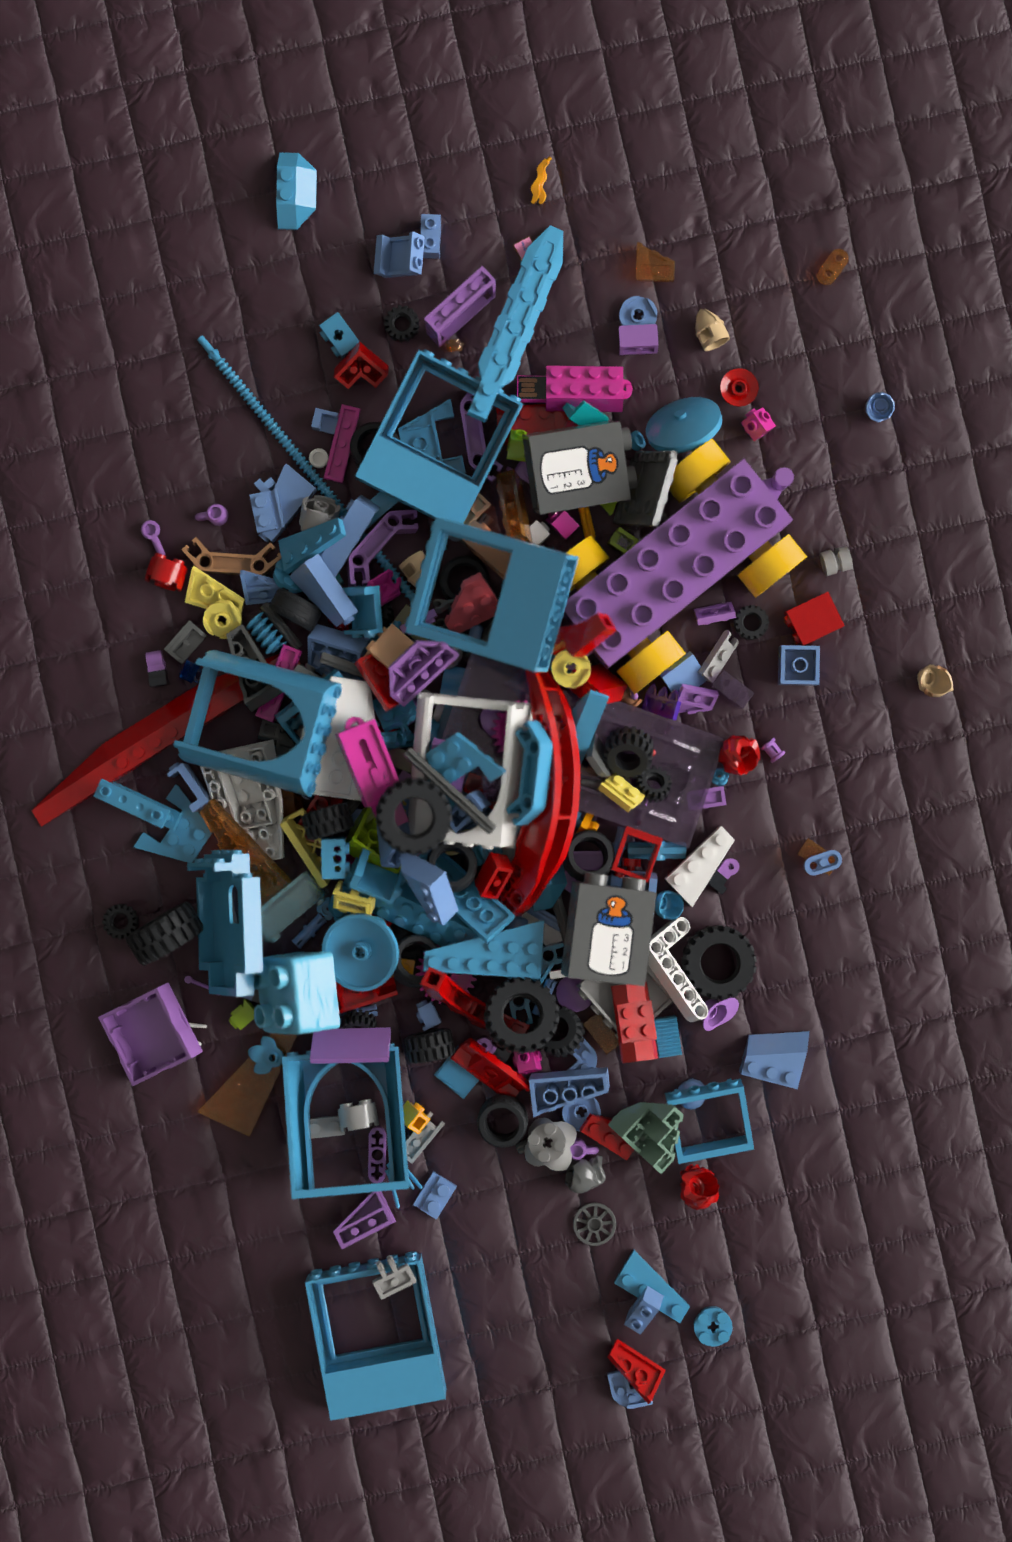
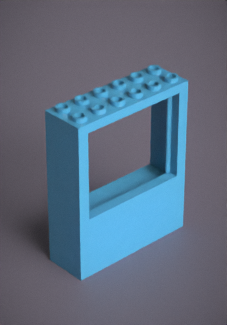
M424 349L422 352L418 350L355 478L434 520L438 517L464 524L522 409L523 403L520 402L521 399L513 394L510 397L504 394L503 389L498 391L493 406L505 412L472 477L393 437L424 372L427 371L474 396L481 382L480 377L476 376V378L469 376V372L459 367L457 370L451 367L452 363L443 358L441 360L434 358V354Z
M436 517L431 525L432 534L426 544L427 553L421 563L422 571L415 585L417 590L415 597L411 600L410 607L412 609L410 616L406 619L405 632L436 642H445L449 646L530 671L547 672L579 557L453 520ZM448 535L512 553L488 642L425 623Z
M411 1251L405 1253V1256H391L397 1268L408 1263L416 1278L413 1288L423 1339L343 1354H335L323 1285L378 1275L380 1272L376 1262L379 1261V1258L367 1260L368 1263L364 1264L352 1262L348 1264V1267L342 1268L341 1265H336L326 1271L315 1269L308 1274L305 1286L330 1421L446 1399L447 1388L421 1253ZM387 1257L385 1260H380L384 1265L386 1273L392 1271L391 1266L387 1262Z

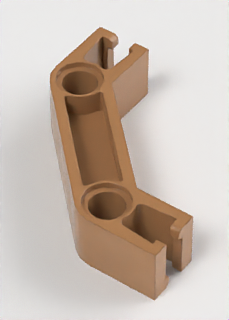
M197 537L192 540L194 542L192 544L194 546L198 545L202 553L196 558L189 552L188 545L181 549L199 570L215 574L240 575V570H245L265 576L282 559L280 553L270 563L264 559L271 550L274 551L276 549L271 542L256 555L209 552ZM203 558L210 559L209 566H201ZM259 561L264 562L263 570L256 571L255 564Z

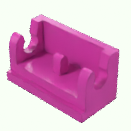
M390 569L367 583V586H379L381 607L398 597L401 593L399 591L402 582L401 577H398L396 583L392 581L393 571Z

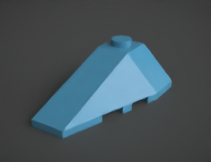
M593 690L585 694L576 703V706L571 709L577 734L580 765L587 753L609 699V696Z

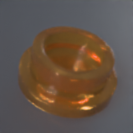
M448 339L445 347H447L448 352L461 351L464 342H460V339Z

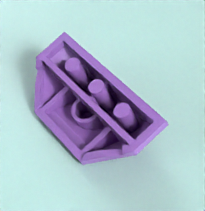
M416 640L389 666L390 696L405 707L460 654L445 642Z

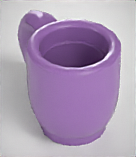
M213 504L208 507L207 512L197 513L195 520H209L213 525L221 526L227 522L229 514L223 505Z
M576 1137V1141L570 1147L573 1160H580L586 1154H597L599 1148L597 1146H586L584 1140Z

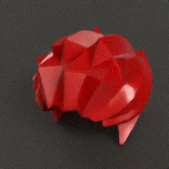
M731 735L723 742L718 762L723 764L725 772L741 776L743 774L747 775L749 771L751 772L755 769L760 760L759 745L756 739Z
M690 1164L685 1170L680 1172L682 1182L679 1185L682 1191L680 1198L685 1201V1205L692 1209L700 1210L706 1209L712 1203L718 1201L720 1186L718 1179L714 1177L712 1171L704 1167L700 1168L698 1164L695 1166Z

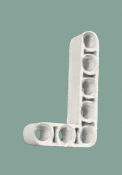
M684 917L669 921L651 936L648 965L685 1019L689 1022H695L707 1017L708 1008L668 950L690 930L689 921Z

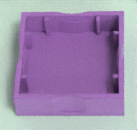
M169 982L98 1017L110 1042L119 1055L120 1062L132 1086L203 1052Z

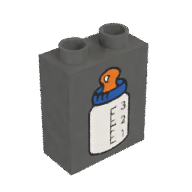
M609 420L522 435L532 508L535 513L546 514L630 500V489L637 488L634 466L626 467L624 452L632 449L631 433L628 427L621 428L620 421Z
M585 872L584 882L572 881L561 974L568 978L645 986L657 892L645 890V879L623 877L622 887L607 885L608 875Z

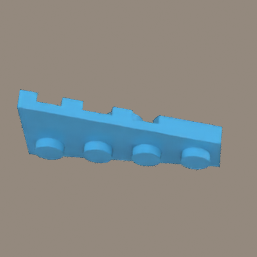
M335 518L278 540L284 572L290 574L304 562L344 538L346 532L343 520Z
M633 1249L614 1283L636 1297H639L644 1289L649 1286L664 1296L659 1311L681 1323L690 1305Z

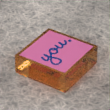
M530 236L513 244V248L521 262L528 246L533 242Z

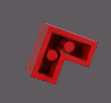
M359 341L335 367L334 378L349 389L362 376L376 388L388 376L389 365Z

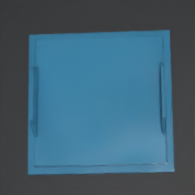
M450 1056L434 1075L464 1099L479 1079L450 1059Z

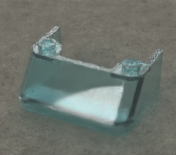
M309 870L303 872L261 907L262 939L266 943L271 941L273 944L282 937L279 933L313 905L318 907L326 901L325 896L329 892L325 887H320Z

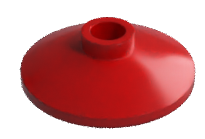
M742 368L727 372L720 384V392L723 399L735 407H743L750 404L756 398L759 389L756 377L750 371ZM740 386L742 388V391L737 392L735 390V387Z

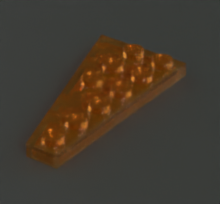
M213 798L200 811V814L209 831L214 833L219 843L217 845L220 850H242V853H249L250 873H252V877H260L262 915L286 891L293 881Z
M272 1033L269 1037L274 1039L276 1047L282 1051L284 1057H287V1053L290 1052L297 1035ZM274 1054L272 1055V1060H273V1061H275V1055H274ZM249 1057L203 1105L198 1113L250 1137L283 1065L273 1067L267 1074H257L254 1072L256 1062Z

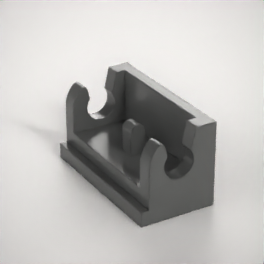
M189 620L164 650L183 664L208 635Z

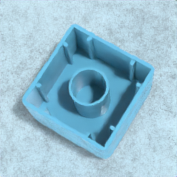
M292 952L262 957L263 972L253 973L254 988L258 989L260 1005H257L254 1009L255 1023L259 1028H263L268 1033L298 1035L340 1027L332 952Z

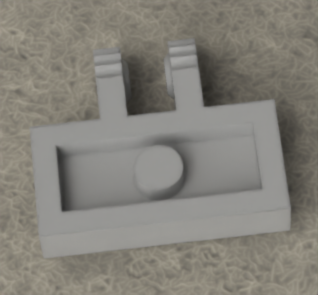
M391 1255L387 1257V1262L392 1268V1271L386 1273L381 1261L376 1262L381 1276L373 1280V1285L381 1300L416 1283V1278L408 1263L397 1268Z

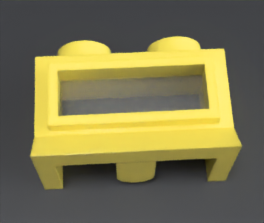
M339 880L333 892V908L338 909L342 913L351 912L371 915L375 908L376 898L369 896V898L360 897V892L355 889H351L350 894L342 892L343 881Z

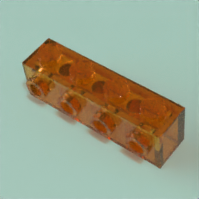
M514 469L496 474V489L500 496L499 506L503 512L502 522L506 529L505 536L533 543L521 478Z

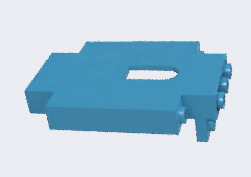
M211 850V854H204V859H194V863H187V871L205 870L203 877L196 878L197 915L203 923V931L198 934L199 970H208L209 994L235 997L254 995L253 973L263 972L260 877H252V873H250L249 853H242V850ZM234 886L238 892L239 924L233 923L232 889Z

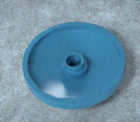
M702 397L680 399L665 405L650 418L646 426V436L649 444L657 451L674 450L677 453L690 451L702 446L717 434L722 425V415L718 405L710 399Z
M365 913L346 915L337 920L328 929L323 939L322 952H332L335 981L347 989L354 991L376 989L388 981L396 970L399 960L397 940L392 930L375 916Z

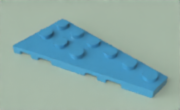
M544 920L500 931L488 943L481 937L427 950L424 952L423 971H427L428 967H432L443 973L541 979Z

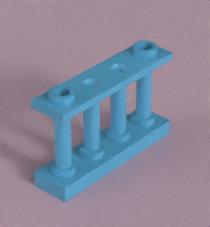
M102 778L94 794V797L160 828L165 826L175 831L183 814L120 783H111Z

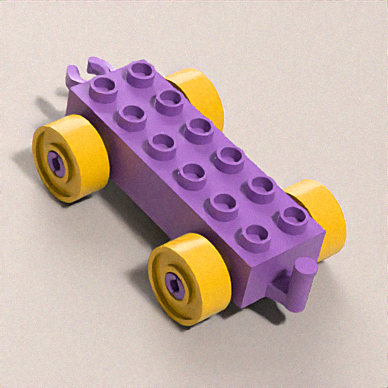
M711 439L676 466L673 483L669 488V491L679 503L689 498L695 492L698 493V496L599 575H597L596 571L610 557L592 535L569 550L567 554L579 557L569 591L571 592L576 588L577 592L567 599L563 616L570 625H574L587 620L597 612L608 614L617 630L586 656L588 657L594 653L607 670L628 654L631 660L621 667L617 673L631 691L636 694L686 654L669 631L665 632L654 642H651L648 637L748 557L753 563L737 576L755 598L803 561L807 556L790 534L774 546L769 542L770 539L793 521L777 500L781 492L793 482L794 474L789 468H780L772 478L761 480L746 460L743 459L722 477L718 478L716 475L731 461L717 443ZM574 663L572 665L568 664L566 668L568 671L575 670L576 665Z

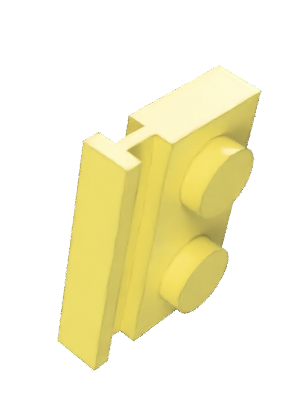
M616 773L606 779L604 783H601L598 790L627 812H630L631 809L635 808L645 798L644 794Z

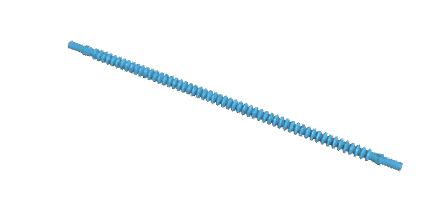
M203 335L200 336L197 341L209 354L208 357L215 361V366L220 367L219 371H223L222 374L226 375V379H230L229 383L234 384L233 388H237L236 391L240 392L241 397L244 396L243 400H247V405H251L250 408L255 410L254 413L258 414L257 417L262 418L261 422H265L264 425L269 427L268 431L271 430V434L276 435L275 439H279V444H283L282 448H286L285 451L289 452V456H293L292 460L297 461L296 465H300L299 468L304 470L303 473H307L306 477L311 478L310 482H314V486L318 487V491L321 490V495L324 494L326 497L334 499L335 504L341 506L339 516L345 517L348 512L343 507L344 504L340 503L341 500H337V495H333L334 491L329 490L330 486H326L327 483L323 482V478H319L320 474L315 473L316 469L313 470V466L309 465V461H305L306 457L301 456L302 452H298L299 449L295 448V444H291L292 440L287 439L288 435H284L285 432L281 431L280 426L277 427L278 423H274V418H270L271 414H267V410L263 409L264 406L259 405L260 401H256L257 397L252 396L253 392H249L250 389L246 388V384H242L243 380L238 379L239 375H235L236 372L232 371V367H228L229 363L224 362L225 358L220 357L219 351L214 349ZM363 532L359 542H362V540L368 535V533L365 534ZM380 551L374 559H377V563L381 564V568L384 567V572L388 569L393 571L392 580L396 583V579L400 577V572H396L397 568H393V563L390 564V560L386 559V555H382L383 551ZM402 576L401 593H405V598L408 597L411 601L415 597L414 589H410L411 585H407V581H404Z

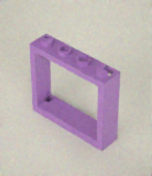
M483 266L424 318L426 333L438 347H441L496 297V280ZM488 292L491 297L486 300L484 295Z

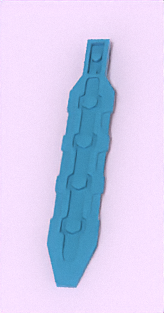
M550 225L528 246L520 264L521 268L517 278L507 294L508 299L502 313L496 320L487 347L484 348L478 362L481 383L467 415L484 423L498 391L514 380L521 364L520 359L527 343L531 340L536 321L547 302L546 298L563 264L562 230Z

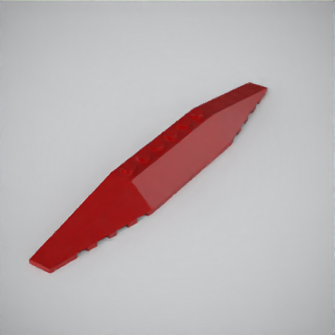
M279 654L266 658V662L275 666ZM226 673L216 678L204 726L244 702V696L237 675ZM198 685L106 741L31 810L40 826L43 827L94 795L101 778L113 783L172 746L175 740L180 741L183 739Z

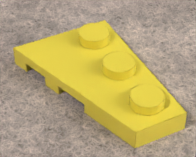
M195 566L192 567L185 603L207 609L215 601L230 600L242 615L244 598Z

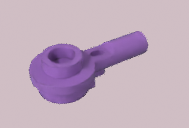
M152 520L144 522L141 526L142 535L147 539H151L157 553L166 555L158 538L160 534L158 523Z

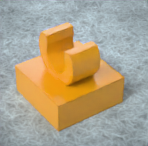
M586 812L576 833L585 830L597 832L600 824L591 821L594 816L593 813Z

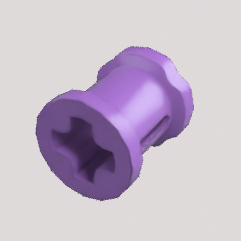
M774 738L760 748L771 758V763L786 753L784 750L781 751Z

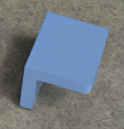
M315 408L311 425L312 429L334 435L339 414Z

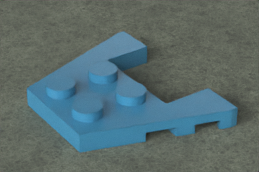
M451 399L398 428L400 441L466 473L462 456L442 459L435 421L454 418Z
M459 732L426 753L428 764L450 784L476 766L482 769L490 782L506 772L505 768L498 766L491 757L484 755L477 749V746ZM447 797L451 808L454 807L456 804Z
M175 784L166 799L182 809L181 812L183 814L176 830L169 829L161 843L143 832L134 847L193 863L214 831L199 812L191 811L189 805L192 802L186 797L182 789Z

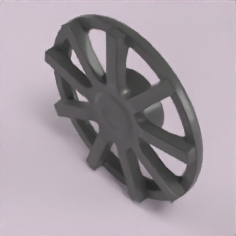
M598 1202L588 1203L581 1206L576 1212L573 1219V1229L581 1242L590 1246H599L608 1242L614 1235L616 1219L611 1209L606 1205ZM594 1206V1215L591 1216L586 1208ZM601 1207L605 1211L598 1217L597 1208ZM583 1211L588 1220L578 1218L579 1214ZM609 1213L612 1220L602 1221V1218ZM582 1222L586 1226L577 1230L576 1223ZM613 1224L611 1233L604 1229L603 1225ZM589 1230L587 1238L584 1240L579 1233ZM599 1231L604 1232L608 1237L601 1241ZM592 1233L596 1234L597 1243L589 1242Z

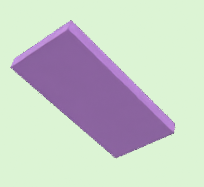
M345 1028L313 1032L310 1062L311 1064L389 1062L391 1028Z

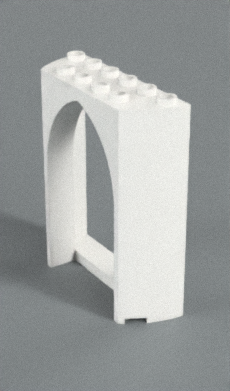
M426 692L418 693L413 750L427 763L426 753L429 752L433 703L507 711L503 768H505L506 772L502 774L501 789L497 803L487 817L496 825V828L491 834L485 832L479 825L457 833L450 828L443 843L453 845L455 842H459L466 847H474V844L482 845V848L493 849L494 846L516 848V840L522 825L515 826L512 819L514 817L518 818L520 815L508 814L506 809L519 797L524 748L515 732L521 728L528 730L524 724L527 721H532L531 703ZM412 765L411 778H422L427 781V777ZM409 798L408 823L410 834L416 835L424 832L432 822L431 807L420 798Z

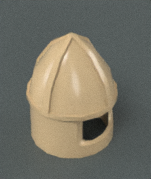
M699 310L696 315L695 330L696 337L699 338L704 351L714 350L725 344L730 339V336L724 326V321L709 310Z
M423 551L416 552L399 565V568L407 577V581L414 587L418 578H420L422 571L421 563L426 556Z

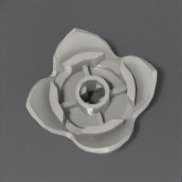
M548 1118L536 1119L528 1131V1141L524 1150L526 1161L533 1166L545 1165L555 1171L567 1170L572 1161L570 1147L576 1141V1128L567 1122H552ZM547 1139L553 1140V1142L551 1143V1148L547 1146L545 1147Z

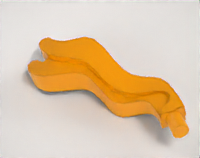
M550 156L544 159L537 167L538 175L531 186L533 194L532 204H535L538 199L539 204H542L546 199L543 184L547 179L545 169L552 160Z

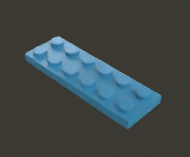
M431 850L425 854L421 853L418 857L426 861ZM446 853L441 854L435 862L436 867L446 872L449 882L458 881L467 873ZM474 881L466 889L453 893L458 907L455 915L486 943L515 919V915L499 900L481 897Z

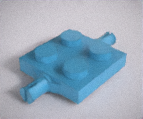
M378 699L373 700L374 710L384 732L400 728L403 736H407L406 732L408 735L411 733L407 725L416 720V706L413 699L405 707L400 704L387 712Z

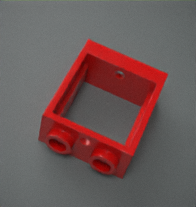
M625 826L611 871H614L613 875L620 878L628 876L645 879L646 883H648L663 838ZM628 836L654 845L644 876L617 867Z

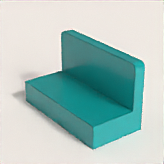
M582 401L576 408L568 402L563 406V410L568 418L577 425L609 420L604 413L586 401Z

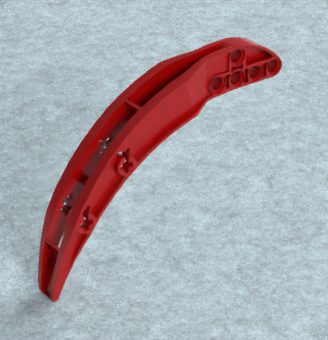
M549 667L547 672H534L525 669L530 692L532 720L541 722L552 742L553 751L549 776L551 782L549 781L545 809L528 825H522L516 840L515 857L511 862L514 871L498 898L515 915V918L523 915L534 905L548 882L565 860L573 837L579 807L580 759L576 728L567 699L560 685L554 679Z

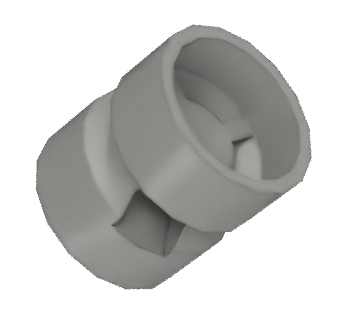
M846 545L835 548L834 552L828 550L819 553L821 566L826 577L837 574L838 570L844 572L853 569L851 554Z

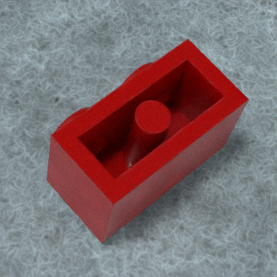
M489 853L474 881L481 897L498 900L514 871L507 855Z

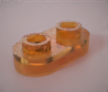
M843 249L832 251L818 271L817 277L820 283L830 285L837 279L849 260L846 251ZM836 256H841L842 261H837ZM825 271L831 272V276L827 277Z

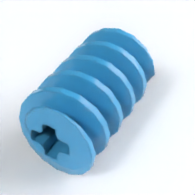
M261 612L248 623L246 629L252 630V636H257L255 640L257 643L263 641L260 647H267L266 654L275 653L287 641L280 642L283 636H275L278 629L271 631L273 623L266 624L269 618H261L264 613Z

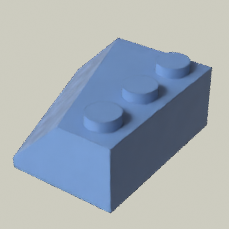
M317 624L308 636V664L315 667V671L321 675L322 673L327 675L335 668L319 662L323 652L355 663L367 653L366 647L370 643V639L364 637L352 638L351 634H344L343 631ZM338 670L343 678L365 681L363 678Z
M401 853V872L426 912L428 919L443 926L458 911L446 872L416 855Z
M809 1031L748 1035L739 1073L748 1077L798 1089L807 1055Z

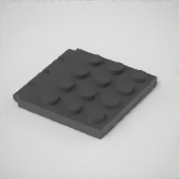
M676 451L635 452L629 466H634L637 488L630 489V500L618 502L613 524L641 527L659 526L678 461L676 459Z

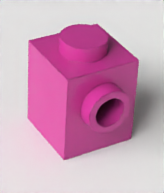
M565 510L549 513L548 518L545 520L564 539H567L579 527Z

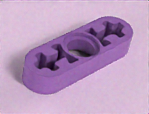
M380 1126L373 1127L369 1133L368 1177L373 1183H381L386 1176L387 1134L385 1129ZM377 1130L380 1134H383V1137L379 1139V1144H383V1147L379 1145L372 1147V1144H376V1137H373L372 1134H375ZM376 1149L381 1150L383 1153V1157L380 1160H375L372 1157V1152ZM371 1163H383V1166L379 1165V1172L383 1174L379 1176V1179H375V1175H372L375 1172L376 1165L372 1166Z

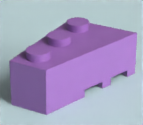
M382 1191L372 1192L333 1231L341 1249L396 1222Z

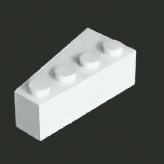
M719 826L664 879L693 907L735 840L722 826Z

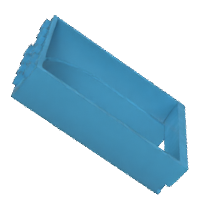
M217 650L208 651L205 653V657L202 659L198 658L196 665L203 666L184 741H174V747L179 750L178 756L187 763L311 797L316 789V777L321 771L320 762L326 752V740L332 730L331 722L337 712L336 703L342 693V683ZM218 671L267 683L286 693L297 706L303 719L305 735L297 746L287 754L268 761H250L198 746Z
M395 1043L390 1044L389 1062L351 1063L363 1069L373 1079L383 1098L391 1181L387 1183L315 1189L310 1104L313 1093L322 1077L339 1063L311 1064V1051H306V1055L290 1052L287 1053V1057H282L292 1199L409 1189L398 1047H395Z

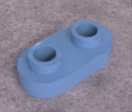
M828 850L810 856L804 861V870L807 874L815 876L837 869L842 863V856L835 850ZM830 856H833L835 859L833 863L828 861ZM812 862L816 863L815 869L810 868Z

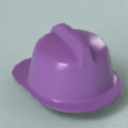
M730 997L722 1001L709 999L704 1002L708 1008V1015L701 1020L703 1028L706 1031H711L732 1019L739 1007L738 1000Z

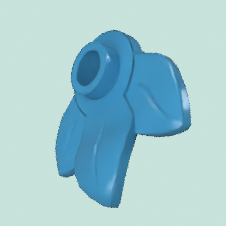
M262 1036L261 1045L252 1046L248 1050L249 1057L256 1062L254 1072L257 1074H267L273 1067H278L282 1064L284 1054L276 1047V1043L271 1037ZM273 1054L275 1055V1061L272 1060Z

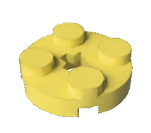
M230 600L215 601L204 612L203 625L206 631L212 636L215 635L221 639H227L226 634L242 624V615ZM220 616L226 617V623L218 621Z
M563 650L552 661L553 677L563 687L577 688L582 686L590 676L591 664L586 655L583 658L573 657L567 650ZM574 663L576 665V672L568 674L566 666Z

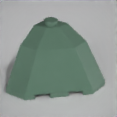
M640 1102L621 1110L608 1125L662 1174L674 1161L675 1153L673 1149L674 1145L678 1144L680 1134L678 1125L683 1120V1114L673 1104Z

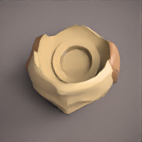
M930 664L919 671L917 675L919 689L927 696L941 697L953 691L952 678L947 669L939 665Z

